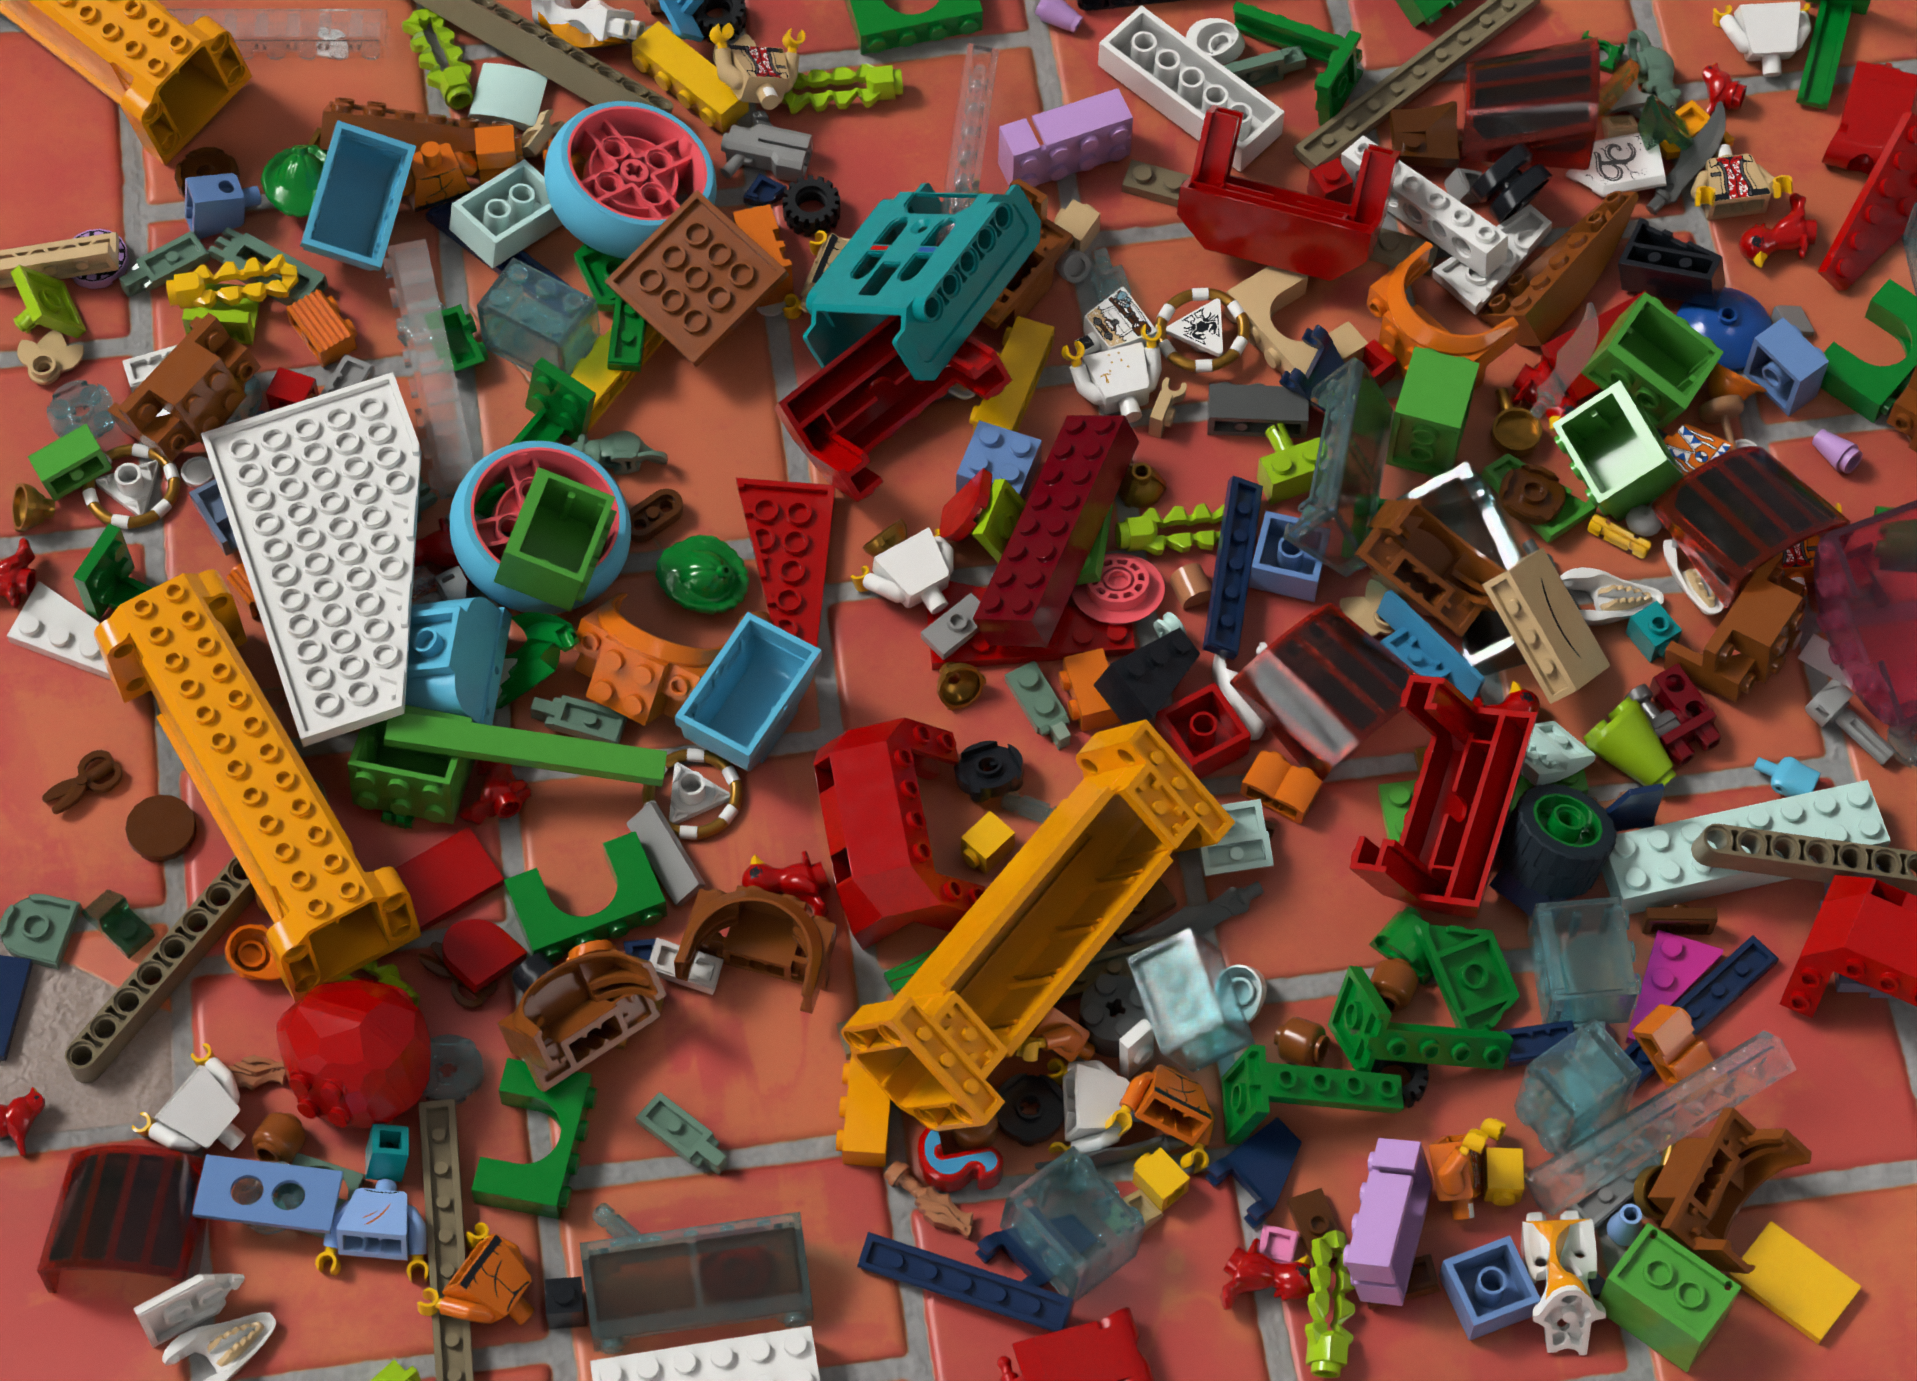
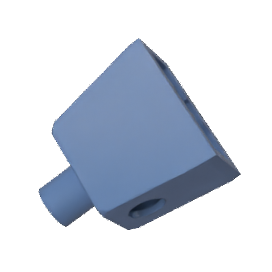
M233 173L185 178L184 216L190 231H193L199 240L222 233L226 227L234 229L244 224L245 208L261 205V195L258 187L252 186L242 189L237 175Z

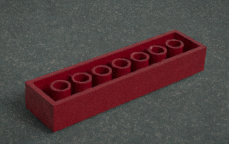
M1067 415L973 617L975 624L988 645L1048 646L1139 445V440L1125 415Z

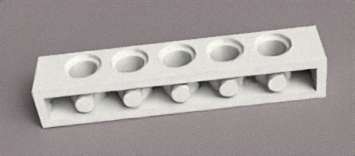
M1364 135L1341 153V164L1353 180L1354 188L1364 150L1368 149L1369 144L1377 145ZM1399 160L1387 211L1486 279L1507 260L1508 234Z

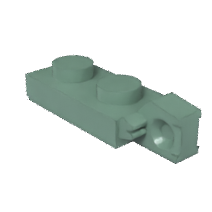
M1294 46L1263 53L1240 61H1233L1223 66L1252 88L1281 81L1284 78V74L1306 68V57L1300 46Z
M190 231L136 259L137 264L130 268L131 272L119 278L121 288L128 298L141 293L143 290L146 292L165 284L166 280L174 279L175 274L186 273L209 261V253L194 232Z
M1035 660L1005 674V683L1037 734L1040 733L1042 737L1049 734L1058 750L1070 745L1071 734L1066 725L1070 724L1067 712Z
M562 695L561 698L554 697L553 702L534 697L530 708L531 718L545 722V727L554 731L583 739L615 744L620 743L628 721V717L606 706Z
M658 1092L635 1117L637 1124L689 1164L692 1163L697 1168L704 1164L718 1175L728 1165L726 1161L727 1156L717 1149L720 1144L714 1138L713 1132L661 1092Z

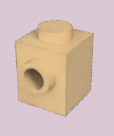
M1074 199L1066 209H1060L1054 223L1073 234V243L1066 251L1076 249L1084 253L1100 232L1101 213L1097 212L1092 206L1082 204Z

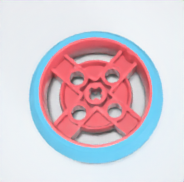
M613 101L589 107L576 114L560 128L552 140L546 156L545 186L548 199L555 214L568 231L578 240L601 253L613 257L627 259L680 207L675 200L678 193L679 180L682 181L688 198L698 190L715 205L717 193L716 174L712 159L704 144L684 122L670 113L651 105L631 101ZM578 152L586 159L583 180L581 181L578 179L571 161V157Z
M550 441L518 442L502 447L485 456L472 467L460 483L450 510L452 547L460 566L470 581L482 593L497 603L520 612L544 614L567 612L565 609L494 582L501 562L497 558H502L509 537H506L502 532L512 533L525 501L524 495H527L537 468H543L615 497L611 509L617 511L606 539L604 553L597 562L583 601L575 600L572 610L600 596L621 572L630 548V513L616 481L592 457L573 447ZM504 482L506 492L495 504L491 517L475 521V508L479 499L488 490Z

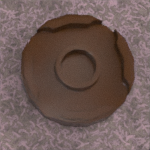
M202 147L186 154V158L177 164L174 176L179 194L184 198L185 178L233 173L237 175L238 180L240 179L235 159L231 155L225 154L224 150L216 147Z
M1527 464L1515 470L1513 468L1506 473L1501 481L1498 497L1502 507L1511 517L1522 523L1541 525L1547 524L1559 516L1566 502V490L1558 482L1559 478L1555 473L1542 466Z
M159 794L148 797L135 805L127 817L125 830L131 848L140 854L141 857L149 861L165 862L176 859L183 854V850L188 845L191 846L195 840L197 826L192 810L183 800L175 796Z

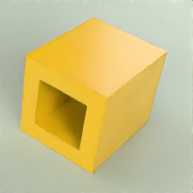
M991 811L961 837V856L963 860L972 868L978 867L984 874H987L1015 848V832Z
M1161 1147L1153 1154L1150 1152L1145 1153L1135 1162L1132 1183L1138 1189H1141L1161 1212H1164L1188 1192L1190 1177Z
M1486 1147L1482 1160L1484 1201L1493 1202L1498 1206H1510L1515 1202H1520L1524 1192L1523 1148Z

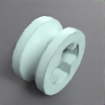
M1171 612L1165 613L1163 620L1158 619L1153 624L1159 637L1179 627L1186 634L1182 622Z

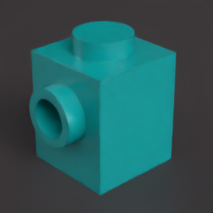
M1655 601L1630 617L1625 633L1651 663L1659 657L1665 658L1667 646L1671 640L1676 643L1679 642L1682 630L1660 603Z
M372 1124L365 1150V1179H390L395 1182H402L409 1157V1127Z

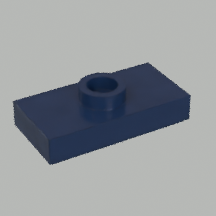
M1573 1020L1502 1030V1032L1508 1033L1514 1040L1507 1056L1508 1067L1579 1057L1580 1051Z

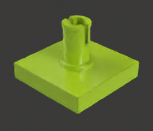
M18 265L10 272L26 306V309L14 318V323L19 330L30 333L39 324L77 339L86 332L64 281L22 265Z
M994 479L986 510L982 509L980 516L973 519L977 525L970 533L998 563L1026 505V502L1006 479Z

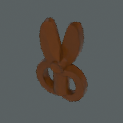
M97 750L85 755L77 767L79 775L76 778L64 780L51 787L42 796L43 802L47 803L62 797L52 808L54 814H59L79 802L89 789L95 793H105L115 788L123 778L122 768L114 762L110 752ZM97 759H104L103 762L88 772L85 771L91 762ZM111 772H115L114 776L108 782L103 784H96V782H98Z
M435 941L431 944V948L440 960L423 953L418 955L420 963L428 971L438 977L453 980L451 984L452 996L464 1008L476 1009L482 1007L486 1002V997L496 992L497 979L476 993L469 989L444 964L442 943ZM460 986L464 987L478 999L469 1000L463 997L458 991Z

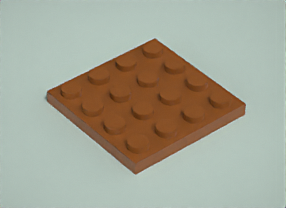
M696 190L604 282L618 297L697 368L789 274L783 266Z

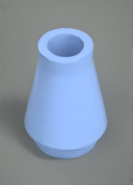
M1626 1204L1609 1219L1607 1233L1612 1241L1621 1246H1631L1643 1229L1641 1209L1635 1204Z

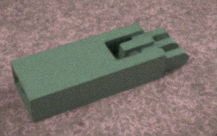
M226 227L222 232L225 238L219 236L215 240L217 247L211 246L207 250L209 256L223 264L226 261H233L239 270L244 269L250 255L268 264L278 254H283L288 264L297 267L299 281L290 290L289 297L287 298L267 296L286 306L292 305L293 302H298L300 298L303 299L305 295L315 292L316 289H320L323 293L328 287L325 274L248 233L242 235L229 227ZM271 274L269 277L256 276L239 281L245 284L258 282L268 284L272 280L282 281V277L278 274Z

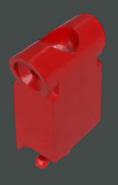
M1857 60L1838 130L1827 147L1822 163L1852 171H1861L1870 175L1903 113L1911 112L1917 90V75L1892 67V63L1886 62L1885 65L1879 63L1871 64Z
M1129 1307L1110 1314L1100 1322L1094 1321L1012 1343L1022 1374L1019 1377L1016 1372H1013L1011 1367L1012 1361L1009 1357L1002 1356L997 1361V1365L1002 1372L1000 1381L1155 1380L1149 1363L1137 1349V1341L1140 1336Z

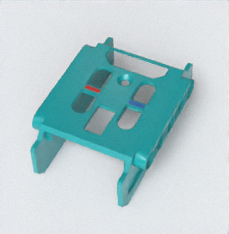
M922 183L915 192H899L894 199H883L880 201L807 295L806 308L811 315V325L803 334V340L821 368L829 364L890 315L901 316V329L892 341L894 348L915 380L935 381L1040 242L1041 220L1020 185H1011L1003 195L935 193L929 183ZM938 197L976 199L970 207L953 215L947 213ZM951 224H955L954 228L951 230Z

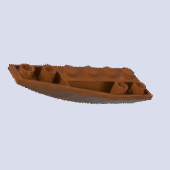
M339 97L335 98V102L330 101L323 110L320 149L328 150L337 121L415 145V153L421 151L422 145L429 141L436 142L439 145L449 143L454 152L476 150L474 128L511 124L493 121L491 125L479 123V120L474 118L462 117L454 119L447 118L446 115L422 114L408 110L386 108V103L368 101L367 106L354 104V99ZM514 128L515 137L518 134V129Z
M1614 191L1607 195L1599 205L1518 274L1512 276L1508 280L1507 286L1499 295L1489 301V306L1480 314L1481 319L1494 328L1513 316L1519 324L1515 343L1519 346H1543L1580 305L1600 277L1627 227L1639 197L1637 192Z

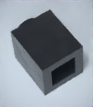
M582 1277L544 1279L546 1317L549 1329L586 1327L585 1292Z

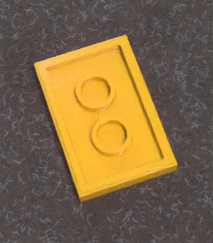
M1772 1221L1768 1223L1741 1258L1748 1265H1754L1755 1269L1749 1274L1730 1272L1728 1276L1731 1280L1742 1286L1741 1289L1817 1344L1825 1337L1862 1287Z

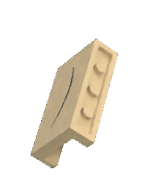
M1543 547L1518 560L1511 568L1482 584L1550 704L1576 692L1611 666Z

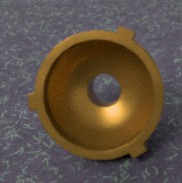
M1143 462L1130 463L1117 492L1121 500L1125 502L1126 507L1146 508L1159 501L1163 491H1166V481L1162 479L1158 471ZM1144 473L1146 476L1140 477L1136 474Z
M16 484L12 501V519L15 531L24 532L44 522V518L52 519L54 517V499L45 498L43 494L39 493L35 487L29 484Z
M902 518L867 542L862 548L872 557L883 553L907 539V525Z
M947 662L942 665L939 671L937 694L947 709L954 711L955 708H963L972 704L980 696L983 685L986 684V678L976 667L970 664Z

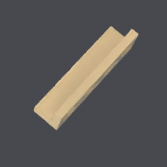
M116 232L0 250V289L16 286L10 272L18 265L56 279L119 270V236Z

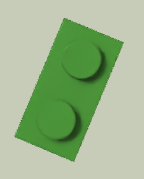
M87 424L80 426L28 456L42 484L54 501L113 469Z

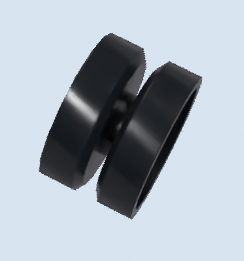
M1522 142L1497 160L1470 188V192L1480 203L1487 202L1497 194H1500L1493 201L1489 213L1499 224L1527 206L1553 176L1543 164H1536L1522 173L1531 163L1533 153Z

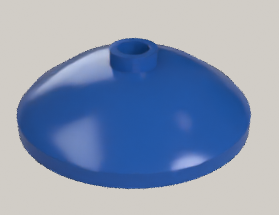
M1728 287L1723 288L1715 307L1684 301L1676 315L1685 319L1702 336L1710 338L1724 352L1717 363L1734 372L1745 369L1754 338L1772 325L1769 314L1759 301L1743 291Z

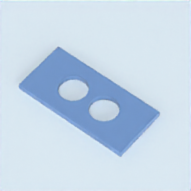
M206 1154L192 1215L197 1218L331 1234L344 1174L343 1171ZM245 1178L258 1180L264 1188L261 1198L250 1205H241L235 1202L231 1196L233 1186ZM287 1183L297 1184L305 1191V1198L302 1204L292 1210L280 1209L273 1202V1195L276 1189Z

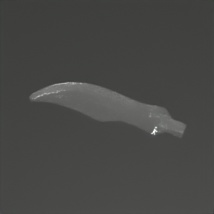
M1592 302L1587 304L1585 314L1577 330L1557 352L1555 369L1548 379L1537 388V402L1530 409L1531 414L1536 418H1541L1548 408H1554L1561 404L1565 391L1592 357L1599 332L1598 318Z

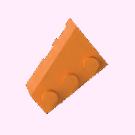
M768 204L732 212L733 222L783 266L789 274L758 307L785 301L784 298L788 294H793L792 263L790 259L785 258L784 251L786 247L784 241H780L779 227L771 205Z

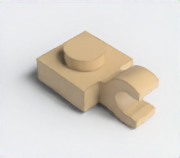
M552 109L542 111L535 125L527 128L521 136L524 158L532 156L535 158L541 155L543 150H546L548 146L546 142L551 135L558 133L565 124L563 121L555 122L553 126L550 124L549 119L554 112Z
M1168 377L1162 382L1161 391L1149 420L1148 434L1161 438L1165 426L1169 428L1172 426L1176 414V409L1172 408V405L1181 402L1186 396L1187 384L1182 382L1179 390L1172 391L1169 389L1170 378Z

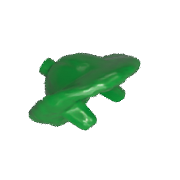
M294 145L290 149L286 148L282 152L276 153L274 158L268 161L261 175V184L268 200L274 204L276 209L287 216L299 218L309 216L328 150L320 149L317 145Z
M712 535L691 536L682 542H677L673 546L666 548L656 562L657 570L655 575L660 587L668 598L687 610L710 615L715 613L722 614L736 608L738 603L744 601V596L748 592L747 587L750 581L747 576L748 569L744 566L743 559L726 542Z

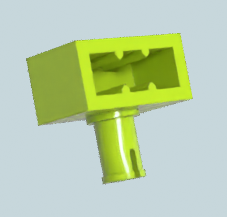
M1277 423L1279 431L1276 430L1274 425L1266 430L1265 435L1269 439L1275 453L1259 458L1257 480L1263 486V492L1270 505L1331 484L1334 462L1321 437L1294 445L1283 423Z

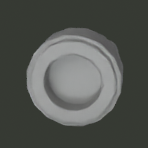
M1069 249L1059 257L1055 268L1066 281L1079 283L1089 275L1091 262L1085 253L1076 249Z

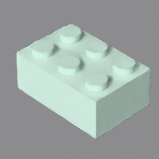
M523 159L452 203L449 230L493 269L563 224L555 214L548 199L544 176Z

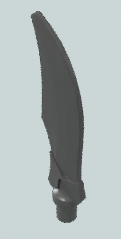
M1722 101L1717 102L1716 108L1705 126L1681 149L1677 165L1665 177L1667 186L1655 188V197L1646 206L1651 214L1656 215L1664 205L1676 203L1681 195V191L1705 167L1706 161L1713 158L1717 152L1726 128V115Z
M1258 881L1244 889L1242 887L1239 889L1230 887L1221 896L1210 901L1208 904L1185 906L1171 917L1147 930L1122 936L1121 941L1134 945L1176 933L1180 945L1187 943L1229 917L1246 913L1251 904L1250 901L1262 895L1264 890Z
M1162 1134L1146 1141L1130 1144V1146L1105 1148L1065 1159L1039 1162L1035 1164V1168L1049 1173L1083 1172L1136 1159L1147 1152L1153 1154L1160 1147L1169 1154L1170 1150L1185 1147L1187 1144L1171 1135L1166 1136Z

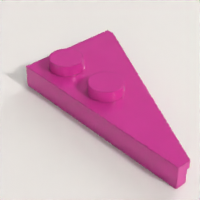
M1658 930L1625 1043L1632 1044L1636 1040L1631 1031L1659 1004L1674 1006L1684 996L1685 992L1690 987H1693L1714 963L1716 964L1721 959L1724 949Z

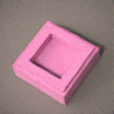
M1264 1224L1258 1252L1269 1256L1276 1262H1293L1299 1232Z

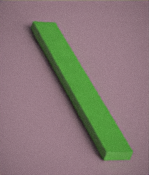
M404 713L388 719L384 737V746L660 787L663 785L667 751L412 713Z

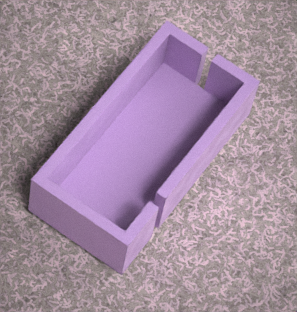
M1118 88L1033 115L1032 121L1044 145H1039L1026 118L999 126L998 165L1009 186L1013 180L1019 178L1032 187H1036L1051 180H1061L1067 175L1079 171L1091 170L1095 166L1109 161H1119L1131 153L1132 138L1130 135L1132 134L1133 116Z
M1378 1138L1375 1152L1371 1151L1369 1154V1176L1367 1182H1363L1360 1188L1361 1206L1359 1213H1355L1352 1218L1351 1230L1353 1236L1351 1244L1345 1246L1343 1264L1345 1267H1348L1351 1285L1355 1286L1360 1301L1403 1306L1434 1180L1421 1142Z

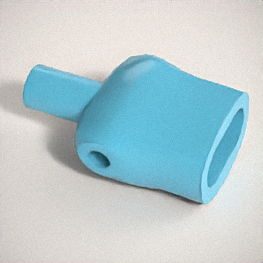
M1758 757L1753 768L1771 776L1772 789L1786 797L1813 792L1821 775L1820 772L1805 766L1793 757H1784L1778 764Z

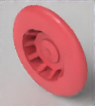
M1111 553L1105 554L1101 581L1076 585L1071 595L1076 606L1088 617L1107 624H1129L1148 617L1159 607L1164 597L1165 584L1160 572L1148 561L1130 554Z

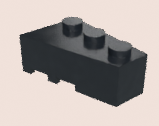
M1641 217L1618 262L1621 289L1636 293L1646 291L1652 296L1715 307L1725 286L1722 256L1691 241L1684 243L1674 238L1673 233L1666 229L1661 232L1649 226V221Z
M1179 627L1111 663L1094 683V687L1124 725L1145 719L1149 722L1198 658L1200 652Z

